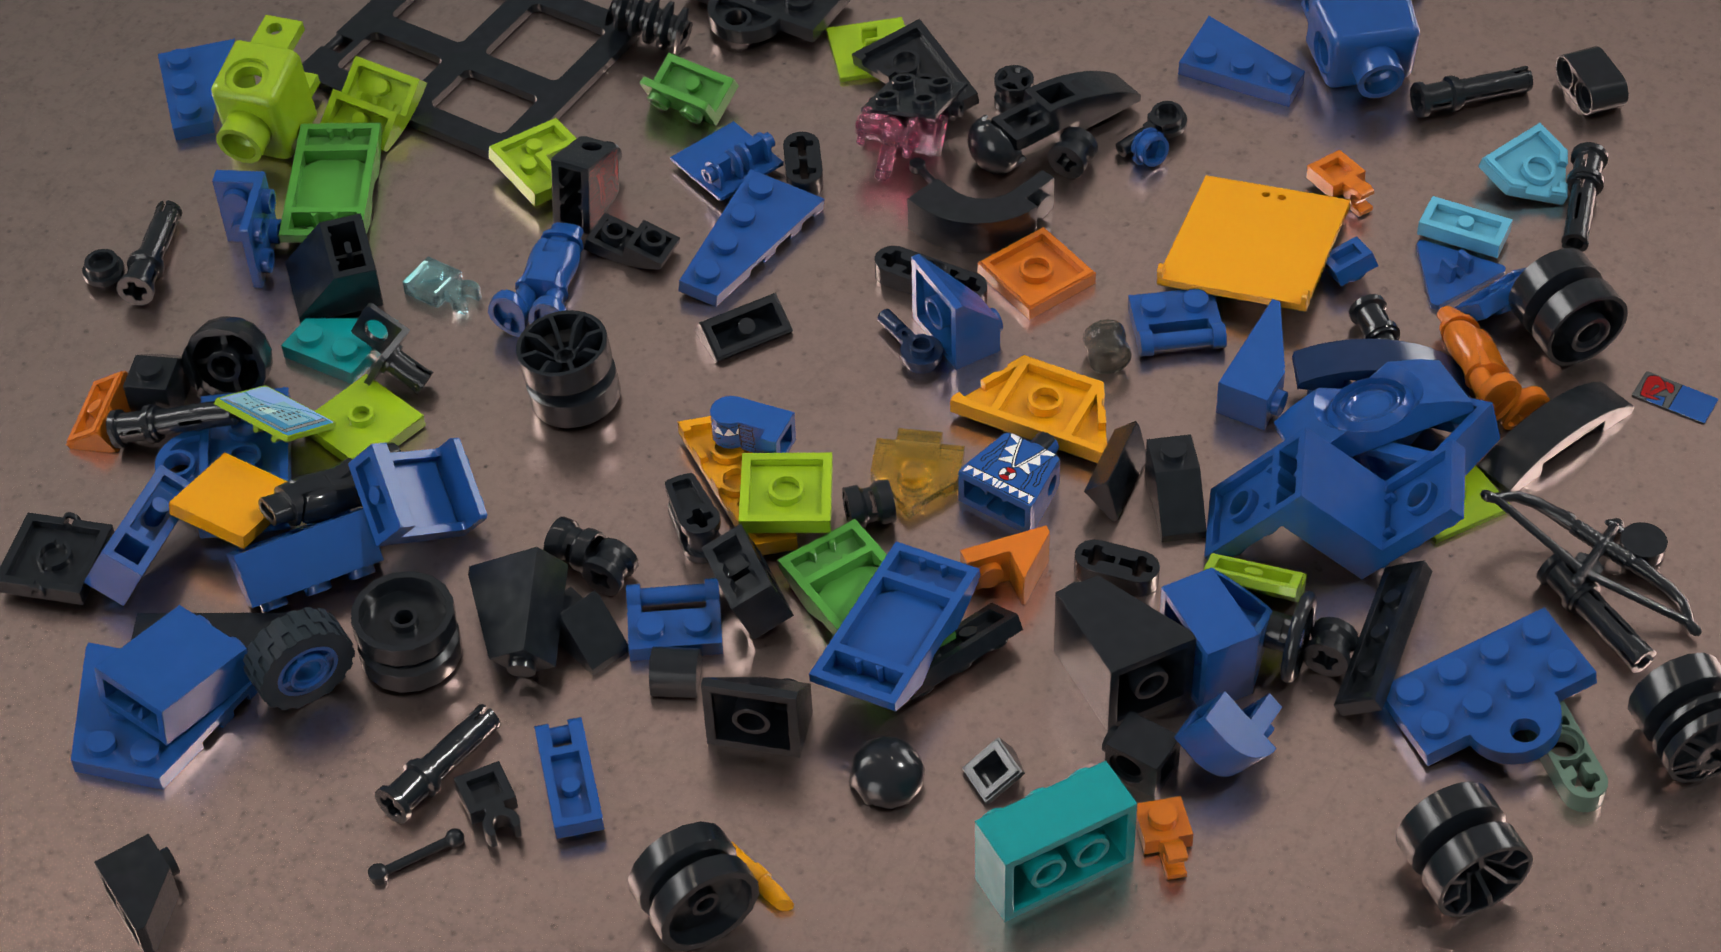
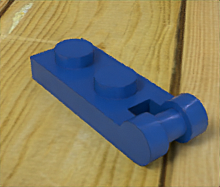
M582 717L568 719V725L552 728H549V724L534 726L556 839L605 829Z

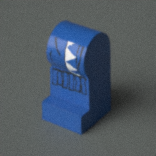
M738 396L722 397L711 406L710 415L713 440L723 448L733 449L740 447L753 453H788L796 441L795 412Z

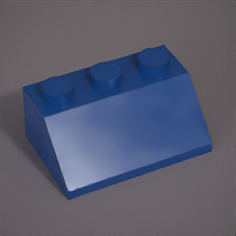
M359 507L325 521L305 524L248 545L245 549L239 548L226 553L248 606L251 608L260 606L262 612L288 604L287 595L303 589L306 596L332 588L330 580L344 574L348 575L349 580L369 575L376 571L373 564L384 560L380 547L376 546L364 509Z

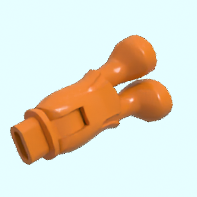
M1444 306L1438 310L1437 318L1441 322L1439 330L1442 340L1445 342L1451 356L1463 370L1466 386L1472 388L1476 399L1493 402L1496 420L1500 421L1504 429L1512 430L1531 413L1550 401V398L1541 387L1529 386L1522 388L1519 381L1510 374V370L1502 360L1492 337L1487 331L1480 329L1475 318L1451 306Z

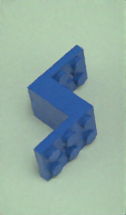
M1304 427L1211 488L1204 558L1208 560L1211 553L1229 557L1240 555L1246 548L1263 537L1273 534L1279 527L1283 526L1360 579H1364L1464 519L1465 448L1452 439L1384 481L1318 434Z

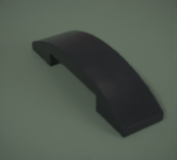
M1601 381L1577 386L1553 398L1522 420L1487 453L1477 467L1502 492L1520 490L1541 475L1544 462L1594 428H1597L1602 433L1631 414L1634 406Z

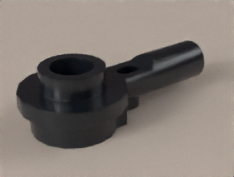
M1173 101L1157 103L1151 112L1147 114V122L1143 124V127L1115 144L1116 150L1122 157L1130 154L1132 141L1135 136L1149 127L1156 128L1157 132H1162L1165 138H1174L1181 135L1187 127V115L1183 108Z

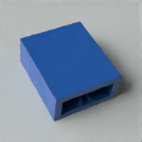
M179 605L95 667L100 701L168 745L250 682L243 668L245 666L243 659L244 655L248 652L247 648L236 637H229L213 627L205 617L201 615L196 616Z

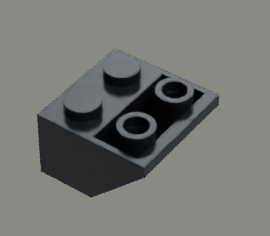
M361 213L319 222L285 261L300 324L305 318H330L364 310L368 303H373L377 307L384 305L377 270Z

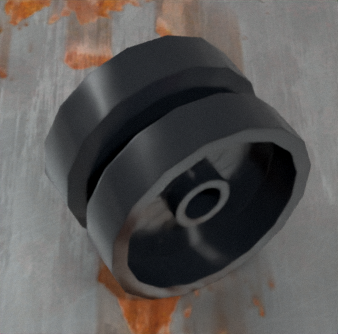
M415 571L388 574L374 580L358 594L351 607V625L354 638L358 643L357 650L361 665L368 678L380 687L397 692L422 691L439 684L455 670L462 656V639L459 625L456 621L454 599L446 585L432 575Z
M700 821L682 825L663 834L643 851L633 864L628 877L631 894L640 908L650 916L651 925L662 942L672 950L690 951L706 947L725 937L739 926L753 910L759 896L758 881L751 870L737 856L736 848L725 832L715 823Z

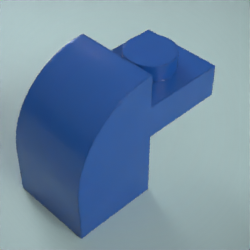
M1224 691L1193 710L1174 738L1195 762L1208 772L1223 777L1234 776L1271 755L1277 749L1268 740V737L1275 729L1271 723L1282 709V706L1269 693L1246 708L1241 709Z

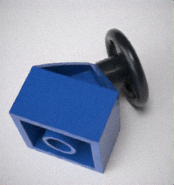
M1214 568L1206 569L1162 586L1160 613L1192 631L1196 637L1191 695L1196 705L1200 707L1224 691L1234 701L1253 694L1265 648L1283 652L1280 671L1281 679L1285 683L1295 681L1304 661L1302 653L1307 642L1310 640L1316 613L1317 597L1314 592L1305 591L1298 600L1293 616L1272 611L1251 592Z

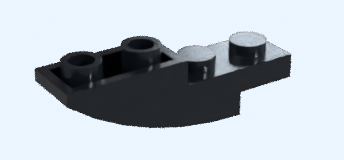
M1105 71L1075 72L1043 81L1025 89L1023 103L991 118V124L1001 129L1010 140L1014 150H1022L1068 126L1087 129L1140 102L1141 94L1114 73Z

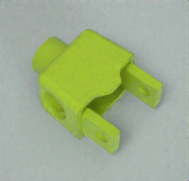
M265 15L250 42L242 40L234 42L212 85L211 93L222 123L216 135V142L220 149L234 160L243 163H254L259 161L262 155L279 159L291 158L296 150L300 125L313 124L317 117L312 97L320 84L318 74L304 72L300 56L293 51L305 31L303 21ZM255 75L261 77V81L257 85Z

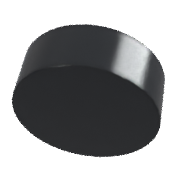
M1637 522L1624 528L1619 545L1636 555L1637 558H1644L1651 566H1656L1664 559L1668 540L1665 533L1659 527L1650 523Z

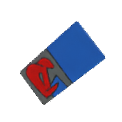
M1649 371L1645 372L1632 393L1635 397L1702 423L1706 422L1718 402L1716 397Z

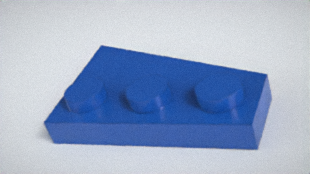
M1208 16L1179 61L1178 74L1290 107L1304 83L1305 71Z
M235 38L158 54L176 141L216 132L219 114L211 88L235 42Z

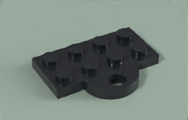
M851 0L697 1L708 4L709 26L718 37L733 43L751 44L767 40L779 31L814 42ZM734 22H742V23H743V24H740V25H731V23H734Z

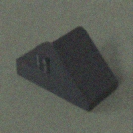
M572 587L565 590L563 611L559 616L561 625L559 644L594 676L628 653V643L596 591H592L585 597H582Z

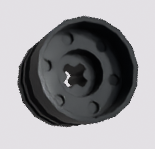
M1707 653L1686 654L1669 660L1652 670L1637 684L1629 696L1627 709L1647 740L1653 742L1652 748L1673 780L1690 783L1721 774V664L1715 656Z

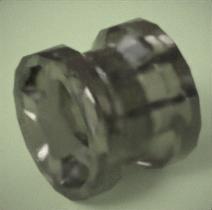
M1106 319L1097 321L1086 328L1083 333V343L1088 351L1089 364L1094 371L1100 374H1112L1128 366L1132 359V352L1126 342V332L1121 323L1116 320Z

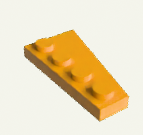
M711 416L677 421L680 437L735 527L738 526L742 453L753 452L743 450L740 447L729 449L717 445L712 436ZM748 533L763 555L798 549L796 533Z

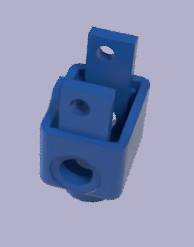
M1411 0L1301 1L1308 22L1306 43L1327 86L1338 88L1357 85L1358 91L1363 96L1380 98L1395 92L1402 85L1404 79L1412 73L1420 37V28Z

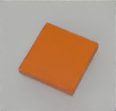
M1044 227L977 263V273L983 276L995 290L1028 320L1035 318L1096 284V273Z

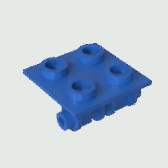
M734 121L670 157L674 164L720 202L735 194L750 169L767 175L784 165V162L772 153L771 148L775 146V140L769 132L764 134L758 132L751 136Z

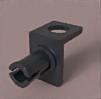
M368 303L351 332L382 355L375 363L364 383L370 386L380 373L384 375L388 372L418 395L434 372L402 351V343L410 329L373 303ZM377 320L381 322L387 329V338L375 337L368 329V321Z

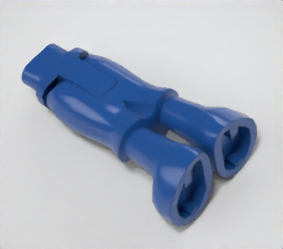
M556 222L552 225L551 229L544 231L529 254L523 275L515 283L516 292L500 290L492 297L488 305V314L490 319L500 329L510 335L520 337L528 323L530 325L547 314L567 310L564 303L568 299V286L578 269L581 252L584 248L581 240L584 232L580 226Z

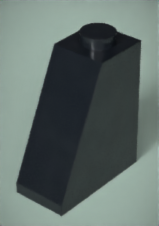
M534 547L469 566L468 576L488 657L490 660L506 667L507 671L514 676L530 677L535 675L537 671L556 667L561 628L559 616L563 611L568 572L567 563L539 547Z

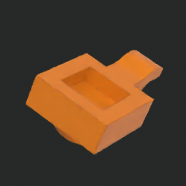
M1341 150L1307 165L1306 178L1328 196L1338 197L1343 195L1345 199L1351 200L1349 209L1356 216L1360 217L1373 210V206L1365 199L1374 194L1373 187L1365 181L1366 171Z
M1181 796L1137 803L1136 829L1144 855L1159 852L1167 880L1187 877L1184 861H1188L1186 847L1193 846V831Z

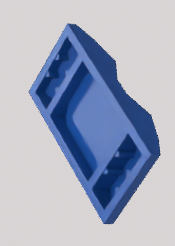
M1402 360L1386 362L1371 377L1355 381L1342 389H1315L1284 412L1274 422V425L1282 441L1307 427L1349 457H1353L1473 412L1474 407L1470 398L1440 360Z
M896 541L810 671V682L897 711L923 685L937 650L944 639L958 629L979 581L980 569Z

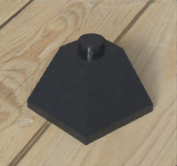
M705 677L702 679L701 693L707 744L797 758L801 757L813 714L810 683L798 682L790 678L777 679L770 677Z

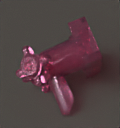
M865 106L862 114L857 117L855 123L856 143L864 146L865 138L881 142L875 170V178L879 181H886L890 178L897 147L903 149L902 157L907 159L910 158L912 151L931 157L941 155L949 119L948 116L940 114L936 119L874 114L871 113V106Z

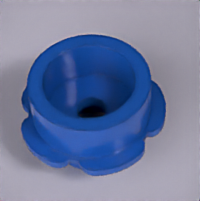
M1153 127L1146 128L1138 133L1131 145V152L1134 153L1133 161L1138 165L1146 164L1150 167L1161 164L1169 152V143L1164 134L1157 132V129Z

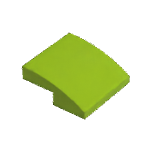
M355 55L342 92L333 89L320 123H381V150L388 152L409 123L427 83Z
M1211 553L1203 569L1204 571L1214 568L1249 592L1298 602L1300 596L1304 593L1307 574L1215 553Z

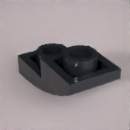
M605 212L587 236L584 250L620 264L643 269L661 270L679 244L680 237L646 220H643L639 227L636 228Z

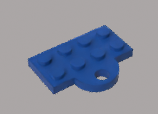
M288 387L273 388L291 398ZM234 393L201 396V403L215 401L218 397ZM241 419L237 425L183 432L173 437L158 452L155 460V471L160 464L169 470L178 465H187V469L176 474L191 483L225 452L289 482L291 480V441L284 442L281 440L272 442L271 434L266 431L255 433L253 432V425ZM287 522L275 526L270 524L263 532L291 529V525ZM198 528L201 539L217 537Z
M1544 607L1393 680L1384 707L1427 766L1468 746H1471L1478 754L1493 762L1510 765L1524 764L1543 757L1557 744L1562 732L1560 701L1597 684V672ZM1520 730H1531L1538 734V737L1530 742H1519L1512 736Z

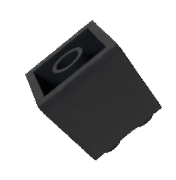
M1098 575L1082 582H1073L1064 589L1055 592L1054 652L1107 731L1113 725L1120 726L1130 711L1145 717L1191 698L1196 637L1192 631Z

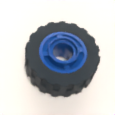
M305 607L302 610L287 612V615L271 621V624L263 628L257 634L258 636L255 640L251 641L247 647L249 650L243 659L245 663L243 667L244 672L263 701L272 708L279 707L280 710H288V708H301L333 691L334 687L346 677L347 671L351 669L355 650L352 647L351 639L331 612L327 613L325 609L319 607L317 609Z

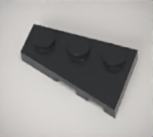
M920 19L852 53L854 65L885 84L892 77L905 73L913 74L915 78L932 79L942 76L950 77L952 81L968 83V86L958 96V101L964 102V111L979 104L977 91Z

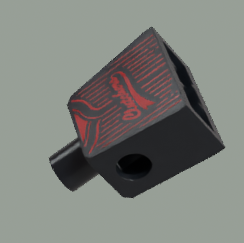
M579 136L551 159L553 224L556 222L575 224L580 226L585 234H590L603 214L608 210L619 191V161L622 158V151L617 144L611 141Z

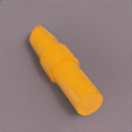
M731 841L736 848L737 856L746 863L757 879L759 894L780 911L793 909V901L783 888L772 879L771 873L760 863H755Z

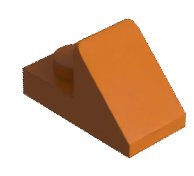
M1047 525L960 550L961 563L980 569V578L975 590L991 588L999 583L1010 580L1021 604L1025 605L1049 562L1050 531Z

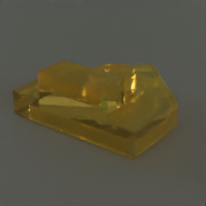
M898 428L896 440L876 439L870 470L871 482L888 479L894 500L898 503V509L910 519L923 511V506L939 496L945 498L958 490V471L964 464L965 446L943 444V432Z

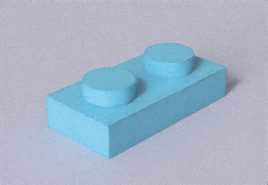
M1432 196L1418 223L1417 234L1498 258L1511 232L1513 219Z

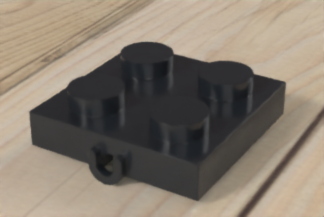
M28 512L0 566V593L83 605L91 590V587L85 584L84 581L100 553L114 534L113 525L81 520L77 514L72 512H66L63 517ZM69 518L73 519L72 524L69 523Z

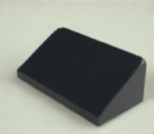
M775 292L699 322L695 332L714 361L719 362L793 332V329Z
M1136 421L1114 430L1084 490L1112 521L1118 520L1145 464L1146 449L1140 426Z

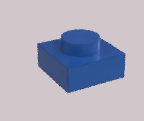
M1357 236L1332 249L1327 263H1325V270L1340 286L1348 282L1357 281L1364 277L1367 272L1378 267L1373 252Z

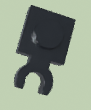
M499 761L454 777L456 791L472 825L483 821L485 839L491 847L498 846L495 831L500 827H510L516 838L522 836L519 815L513 810L518 808L516 795Z

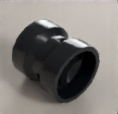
M888 479L873 481L870 487L860 488L858 485L842 488V499L847 523L856 519L865 529L868 523L878 522L881 525L896 522L895 501Z
M563 516L556 519L551 525L544 541L543 550L563 562L570 563L574 570L581 573V566L588 557L596 556V547L606 538V535L594 528L582 529L576 521Z

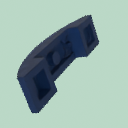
M1349 339L1309 346L1294 351L1292 355L1297 389H1342L1345 380L1358 381L1369 378L1386 362L1427 359L1440 360L1470 398L1469 387L1465 384L1463 370L1454 358L1439 350L1415 343L1388 339Z

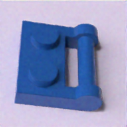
M1200 289L1128 295V311L1140 357L1153 356L1154 351L1208 345H1211L1212 349L1226 348L1225 324L1221 321L1215 295L1207 294Z
M707 578L704 579L705 583L651 588H641L640 584L626 585L630 661L650 660L653 646L701 649L702 656L723 654L720 590L717 579ZM706 602L705 608L642 612L643 606Z

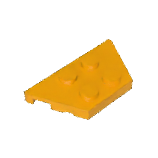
M1026 355L1009 363L1004 370L993 372L981 379V387L966 396L958 392L950 399V412L1030 440L1039 432L1049 433L1057 440L1059 450L1095 463L1099 462L1108 444L1106 438L1104 382Z

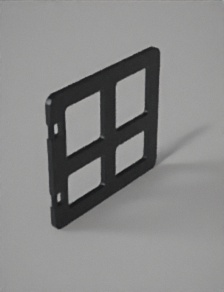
M371 0L336 32L335 37L325 46L318 48L302 65L304 72L318 74L320 80L319 89L332 93L333 89L342 92L349 71L342 68L373 40L384 41L438 63L439 65L422 80L427 85L407 126L489 159V146L554 118L559 120L639 37L633 38L629 36L628 28L623 32L615 30L614 22L606 26L605 18L608 9L585 0H506L464 41L456 42L397 18L415 0ZM537 11L602 35L557 80H550L490 56V54L532 13ZM343 42L349 44L341 53L334 51ZM470 77L534 102L503 133L494 132L436 108L464 79Z

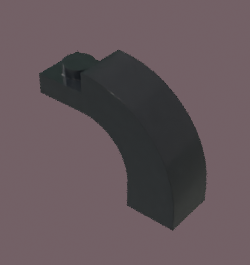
M1042 170L1013 191L995 198L965 196L953 190L939 179H935L907 198L908 229L927 242L947 250L976 254L998 252L1037 231V219L1045 217L1054 208V177Z

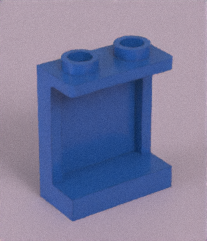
M458 437L448 439L435 449L390 453L387 443H375L369 445L348 463L377 547L462 537L487 519L483 498L479 493L470 468L469 459Z

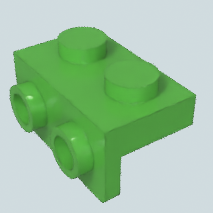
M668 53L653 80L643 76L639 83L648 95V102L664 111L671 107L680 111L679 113L684 118L695 124L705 121L714 126H717L739 87L735 79L671 53Z

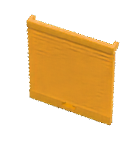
M1206 175L1164 264L1159 263L1157 285L1183 290L1200 289L1211 295L1269 305L1271 300L1274 299L1280 301L1282 308L1306 312L1338 232H1340L1342 222H1344V218L1348 213L1351 200Z

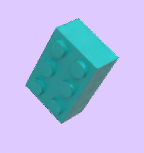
M1104 761L1091 768L1078 769L1067 779L1052 786L1037 788L1031 791L1025 798L1004 808H994L975 821V879L1003 921L1007 922L1134 861L1137 802L1107 761Z

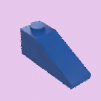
M1274 299L1271 300L1218 382L1216 413L1261 430H1265L1274 415L1279 417L1282 414L1288 399V392L1283 390L1285 361L1280 301Z
M160 464L100 553L84 583L124 606L179 521V518L170 515L169 502L188 486L190 482Z

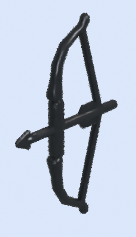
M1489 490L1481 491V499L1498 505L1576 571L1571 578V584L1574 587L1581 586L1587 578L1684 625L1693 636L1701 635L1702 629L1695 623L1689 601L1681 591L1651 566L1647 560L1641 557L1637 558L1636 555L1613 541L1618 533L1621 534L1625 528L1621 519L1605 520L1604 523L1608 527L1602 534L1577 519L1574 513L1557 507L1540 497L1518 490L1497 493ZM1508 502L1520 503L1546 515L1564 529L1569 530V533L1590 546L1592 548L1589 554L1579 552L1573 558ZM1601 556H1606L1626 570L1630 569L1632 573L1663 591L1678 606L1680 613L1601 576L1600 574L1604 569L1599 562Z

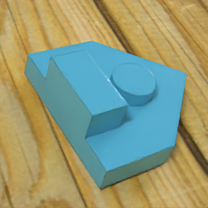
M1538 123L1486 155L1478 165L1505 195L1563 205L1568 197V183H1566L1568 150L1541 123Z

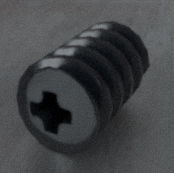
M613 0L605 18L606 26L614 22L615 30L623 32L628 28L629 36L637 38L642 34L644 43L650 45L656 40L658 49L664 51L670 47L671 54L676 56L682 52L688 42L693 22L688 20L689 8L683 7L678 15H675V2L669 1L661 9L660 0H651L649 3L646 0Z

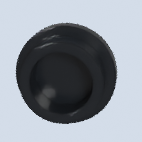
M98 249L86 256L82 273L88 284L95 287H108L118 282L119 278L125 274V265L123 260L114 251Z

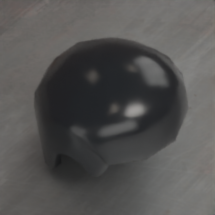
M983 115L969 129L967 141L970 154L979 167L992 174H1007L1021 165L1027 158L1022 155L1021 150H1014L1010 140L1001 129L991 124V120H986L989 117L988 115Z
M881 736L867 741L854 755L849 776V786L856 789L866 805L873 804L892 809L908 804L921 791L925 768L916 750L907 742L897 737Z

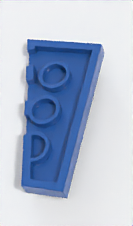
M750 169L680 278L678 291L715 307L718 306L750 277L751 270L761 261L766 262L776 252V247L787 237L790 239L802 229V224L810 216L816 217L823 210L825 199Z

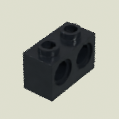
M741 524L701 547L732 611L753 639L758 638L794 616L763 554Z

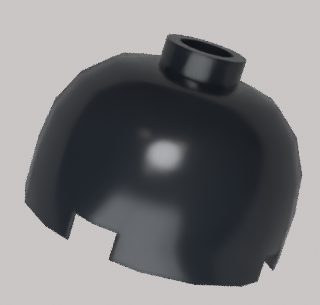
M218 317L208 320L190 337L182 354L183 371L191 386L197 391L201 387L211 395L237 393L257 388L266 384L273 365L272 348L264 332L254 323L241 317Z

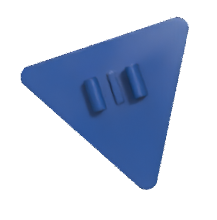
M1419 240L1417 242L1416 249L1429 304L1433 309H1440L1505 275L1506 268L1504 265L1470 255L1464 249L1457 251L1426 240Z

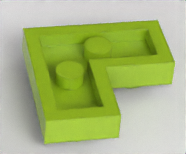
M554 118L489 146V159L534 206H537L552 199L551 159L577 138L557 118Z

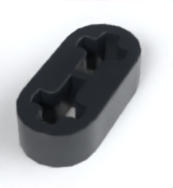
M809 132L792 133L785 138L783 143L786 183L818 195L823 190V168L819 140L814 134ZM798 151H805L806 156H799ZM808 173V179H801L800 174Z
M1092 539L1079 544L1074 555V572L1081 582L1098 575L1135 597L1148 596L1155 592L1158 587L1160 564L1153 554L1146 551ZM1094 559L1100 560L1096 565H1090ZM1137 571H1143L1140 577H1136L1133 575H1135Z

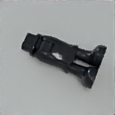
M385 442L390 453L401 452L398 445L394 442ZM346 458L332 468L305 474L276 486L274 494L259 498L258 505L261 513L273 526L287 522L295 527L300 525L302 521L305 524L317 523L351 509L363 507L348 466L352 459Z

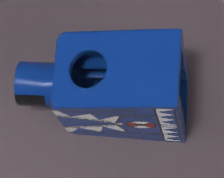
M1039 432L1031 442L1013 433H1004L958 471L959 501L1020 532L1037 528L1060 484V458L1056 455L1059 450L1057 440L1046 432Z

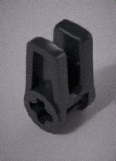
M693 473L668 479L665 481V490L669 498L668 512L684 555L694 563H709L701 547L721 536L718 531L721 526L720 513Z

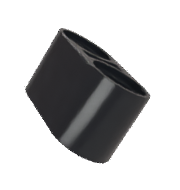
M1594 46L1557 57L1556 75L1558 81L1584 115L1599 113L1627 104L1629 92L1626 80L1602 48Z

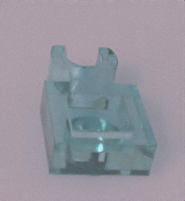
M429 256L402 281L405 294L436 308H439L445 301L449 302L452 309L459 314L466 315L469 312L467 299L465 298L470 297L477 301L482 299L481 288L478 283L472 280H463L460 270Z

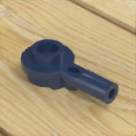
M884 309L879 313L877 321L901 344V359L910 371L926 374L937 368L943 357V345L937 338L926 334L916 335L890 309Z

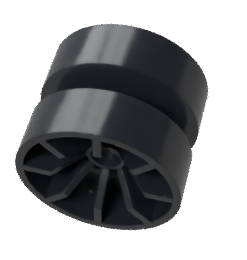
M1574 248L1555 250L1534 261L1520 274L1509 294V307L1526 330L1533 334L1534 340L1553 363L1562 366L1574 365L1589 360L1601 353L1618 337L1628 317V308L1623 299L1603 279L1601 273L1582 251Z
M558 311L535 320L521 333L516 345V354L526 382L533 411L538 418L552 426L574 428L591 424L607 415L614 408L620 397L621 385L615 362L612 358V350L606 329L598 318L582 311Z
M1479 782L1456 783L1429 795L1404 817L1396 832L1397 845L1414 871L1422 875L1423 885L1440 911L1451 917L1468 916L1497 904L1510 895L1525 880L1533 865L1532 853L1514 827L1505 822L1504 812L1486 786Z

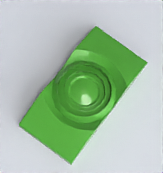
M320 123L300 125L278 235L280 243L303 242L319 222L360 213L367 234L371 224L374 184L380 172L381 123Z
M854 519L831 531V533H827L778 559V566L807 612L823 622L834 636L887 554L858 521ZM955 631L944 639L941 646L956 639Z

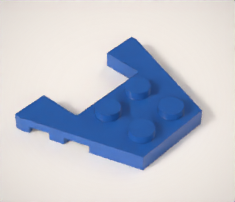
M88 642L85 649L71 754V763L74 771L78 773L164 790L204 748L202 742L217 727L224 728L235 717L233 710L245 698L251 700L258 693L250 681L166 745L100 701L95 667L120 648Z

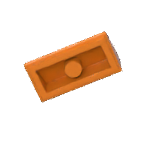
M125 370L93 382L67 439L66 445L70 449L116 453L120 450L111 444L106 430V420L109 412L115 409L131 412L123 388L128 375Z

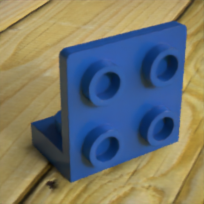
M216 170L212 182L227 240L242 242L253 287L263 288L267 273H272L274 269L275 245L280 244L278 235L281 219H276L275 191L274 189H269L266 173L263 171Z

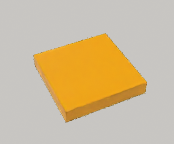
M224 452L169 502V513L245 549L271 524L259 509V498L274 494L276 486L288 481Z

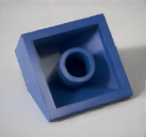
M920 254L912 256L913 319L927 335L933 336L943 345V355L951 365L958 370L999 352L1000 332L1003 331V322L997 310L989 308L977 293Z

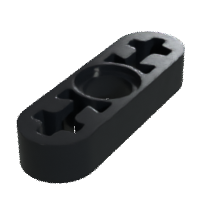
M901 246L884 247L875 255V277L879 283L912 295L911 257L920 254L977 293L987 304V281L977 273Z

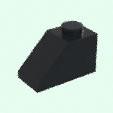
M167 354L136 355L123 385L130 411L141 410L147 404H155L161 408L183 406L191 387L183 371L182 356Z
M1191 434L1147 439L1145 479L1161 542L1206 537L1207 528L1201 471Z
M147 834L96 860L94 863L107 895L141 951L157 952L180 896L173 876L180 873V870L168 847L159 850L151 836Z

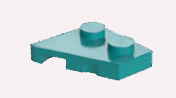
M305 318L281 345L285 358L349 384L361 378L381 353L352 334L351 330L358 318ZM377 320L368 321V329L375 337L387 338V329L381 322Z

